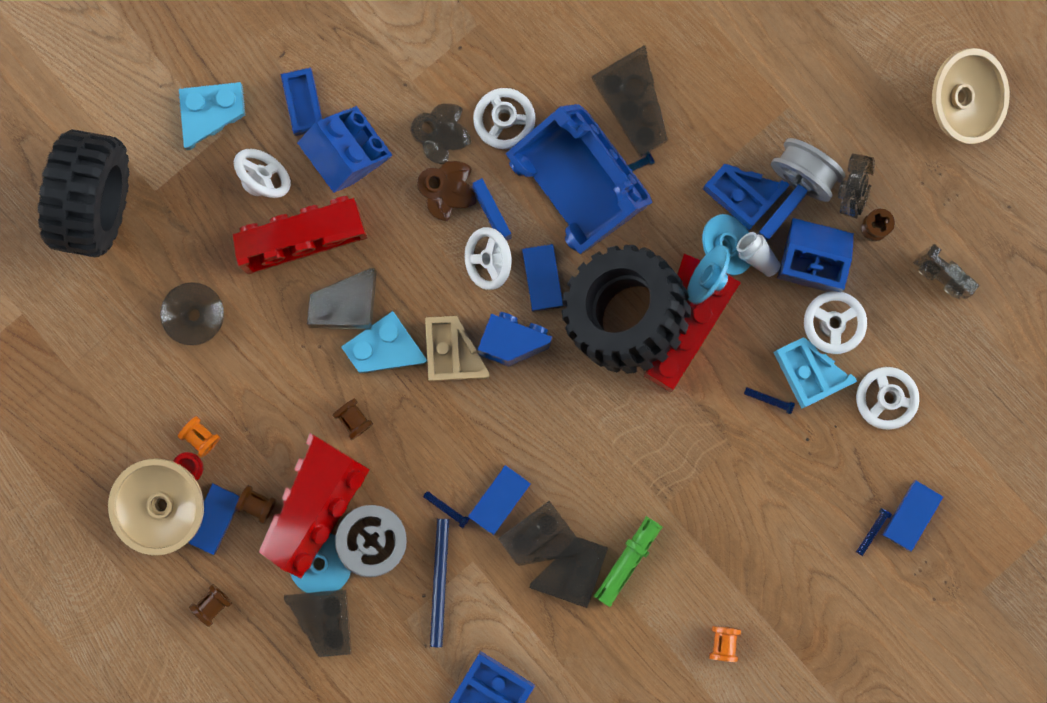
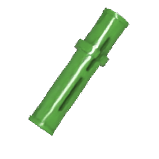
M645 517L632 539L628 538L626 541V548L594 594L595 598L609 607L612 606V603L643 556L645 558L648 556L649 552L647 550L660 530H662L663 527L649 517Z

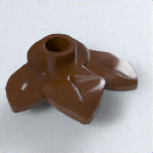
M448 161L439 169L428 168L420 173L417 179V187L419 192L427 198L428 210L435 218L447 222L451 216L452 208L464 209L476 203L474 191L465 182L472 171L468 164L459 161ZM431 177L436 178L438 181L436 189L429 186V179Z

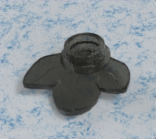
M445 103L437 105L431 113L419 114L411 123L410 129L413 138L422 144L425 156L434 163L445 164L448 161L449 150H459L471 144V137L468 131L461 124L457 123L463 111L458 105ZM423 123H428L431 126V133L423 131Z

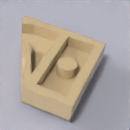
M457 316L425 317L428 381L489 378V371Z

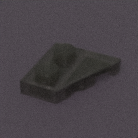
M935 244L922 251L913 262L919 267V273L930 280L937 279L945 285L944 290L954 298L960 299L962 297L966 299L972 296L979 287V284L968 276L954 261L947 263L940 258L938 254L941 252V249Z
M577 537L530 583L529 588L588 608L608 547Z
M347 589L284 595L286 604L289 605L301 629L308 636L318 657L352 654Z

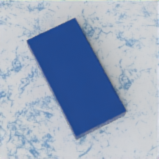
M311 67L281 74L294 136L305 134L316 121L323 119Z
M483 178L473 182L472 189L491 227L499 231L506 241L512 239L511 232Z
M798 184L757 235H762L767 242L807 195L808 190Z
M553 244L522 249L532 312L563 307Z
M505 465L468 517L494 535L531 483Z
M914 480L882 535L912 552L942 501L943 496Z
M212 484L204 500V514L199 530L188 543L215 555L234 517L235 507L240 496L216 484Z

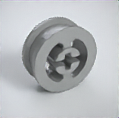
M787 138L784 142L785 151L780 158H774L771 162L772 169L794 188L798 184L802 185L808 190V196L824 202L830 201L833 196L831 189L836 182H842L846 176L843 169L832 158L814 146L795 138Z
M365 505L349 512L341 521L335 539L336 551L342 564L349 571L363 577H377L391 571L402 559L407 544L406 531L401 520L389 509L377 505ZM371 518L380 521V526H367L363 528V531L368 536L376 534L378 536L376 543L381 549L384 548L386 543L385 532L389 531L393 534V551L385 561L379 564L370 565L362 563V556H376L379 552L372 546L366 549L363 546L365 539L360 534H358L356 539L357 550L350 551L348 549V533L353 525L363 519Z

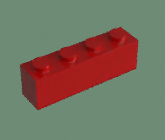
M348 196L337 197L330 200L331 205L318 208V205H311L300 209V214L288 217V214H282L270 218V223L262 226L252 223L240 227V232L233 234L237 265L249 275L368 239L355 198L348 199Z
M683 254L677 275L683 281V286L688 289L690 279L701 260ZM728 275L725 286L720 291L715 290L703 302L693 304L688 300L687 303L691 306V316L684 319L689 326L686 334H680L678 337L681 344L676 350L671 348L666 353L669 357L662 363L659 360L654 361V367L646 370L644 377L671 393L741 282Z
M312 433L309 434L306 444L309 445L305 458H299L294 469L298 474L292 488L286 487L283 494L284 507L281 513L274 515L259 550L260 554L279 568L299 578H302L310 568L313 559L329 538L332 529L346 511L348 504L370 471L366 466Z

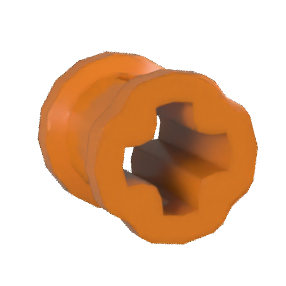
M196 416L183 427L178 434V438L180 440L185 439L198 451V456L203 458L217 445L221 437L218 434L213 435L200 423L201 419Z
M712 626L715 636L713 652L709 653V659L738 662V657L735 653L737 636L741 635V629Z

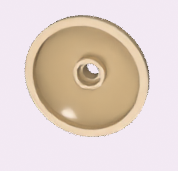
M963 49L955 52L944 61L937 72L933 84L932 105L936 120L948 137L959 143L976 144L989 139L998 131L1006 117L1009 106L1010 92L1006 73L1000 62L992 54L982 49Z
M147 459L129 466L118 476L110 491L108 513L114 531L127 546L143 554L164 555L182 548L195 536L203 519L204 500L196 479L183 466L166 459ZM160 499H164L167 503L165 510L159 508L158 502Z

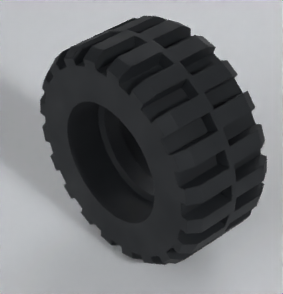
M69 130L62 133L59 139L54 142L53 150L49 152L46 168L43 170V181L39 190L40 203H38L40 235L44 243L51 249L95 258L104 255L112 247L113 240L116 239L118 228L123 220L122 215L126 207V195L129 187V158L126 154L127 149L118 138L80 130Z
M626 244L623 250H621L616 245L608 247L605 254H602L600 251L591 256L592 261L587 265L583 262L577 268L580 272L576 278L571 276L567 284L570 287V291L565 292L563 295L562 303L567 308L562 310V320L567 324L565 330L568 336L594 363L600 367L604 366L612 372L618 373L622 369L626 374L636 373L637 367H641L646 371L654 367V361L659 360L662 363L669 357L666 353L671 348L676 350L681 344L678 337L680 334H686L689 326L684 319L691 316V306L687 303L689 295L687 289L682 284L683 281L660 255L656 256L652 250L645 247L639 250L636 245ZM636 286L649 288L650 304L646 314L638 324L623 332L610 333L604 330L603 316L605 309L617 293Z

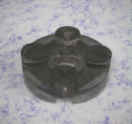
M854 153L851 155L848 164V172H850L848 181L842 180L838 191V198L842 199L840 214L856 219L858 215L862 214L871 190V185H868L869 176L867 174L874 175V157Z

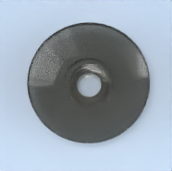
M192 282L181 284L172 289L165 297L160 311L161 323L166 333L176 342L190 346L200 345L211 340L219 332L224 320L223 304L216 292L204 284ZM193 310H198L200 313L196 321H191L189 318V314Z

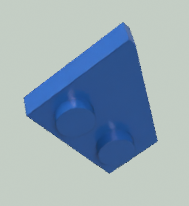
M724 164L705 184L703 190L750 230L790 184L783 180L776 182L762 178V174L752 171L744 172L739 167Z
M480 651L449 703H525L535 684Z

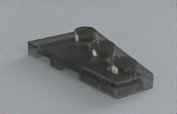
M645 45L592 76L593 83L640 158L668 140Z

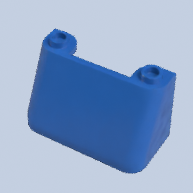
M578 104L559 107L505 153L510 160L509 165L512 170L519 176L534 177L569 226L565 228V241L572 250L577 251L579 254L588 251L652 203L649 193L588 111Z

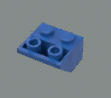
M357 106L316 121L298 141L300 148L333 193L355 184L393 156Z
M792 218L777 279L826 292H842L845 290L852 261L854 233Z
M500 311L499 316L491 313L477 350L479 356L509 367L549 349L552 336L547 335L548 329L533 323H530L529 327L518 324L517 317Z

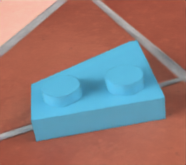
M241 82L179 89L183 142L186 150L196 147L195 144L209 135L217 134L223 130L225 125L234 123L245 116L243 85Z

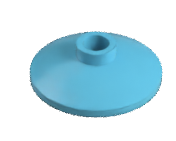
M727 214L717 215L711 218L704 227L702 234L704 252L707 254L710 250L720 245L726 247L730 252L726 273L730 276L742 274L750 267V264L739 258V252L736 247L739 240L748 234L749 231L735 217Z
M722 245L716 246L703 257L696 267L687 289L688 300L693 304L703 302L715 290L720 291L725 286L728 280L726 272L730 259V252L726 247Z
M330 533L329 538L322 545L313 559L310 568L302 578L290 574L294 583L304 592L316 596L329 595L342 588L349 579L351 571L342 564L336 551V535ZM316 558L324 560L325 566L322 570L314 568L313 563Z

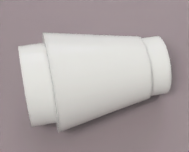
M750 232L739 240L736 247L739 252V258L764 273L767 277H771L779 271L781 263L762 235Z

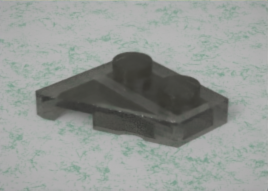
M369 268L310 294L307 318L309 328L371 330L377 275L375 268Z
M550 501L546 502L498 538L518 566L580 555L586 552L584 546Z

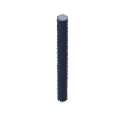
M437 518L430 647L441 648L443 646L450 519Z

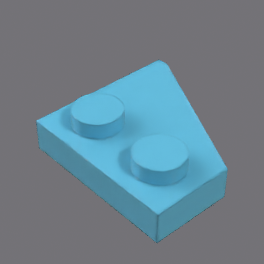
M393 311L341 346L360 374L427 363V359Z
M804 337L773 352L801 409L857 382L852 374L847 375L834 364V360L826 354L820 353Z

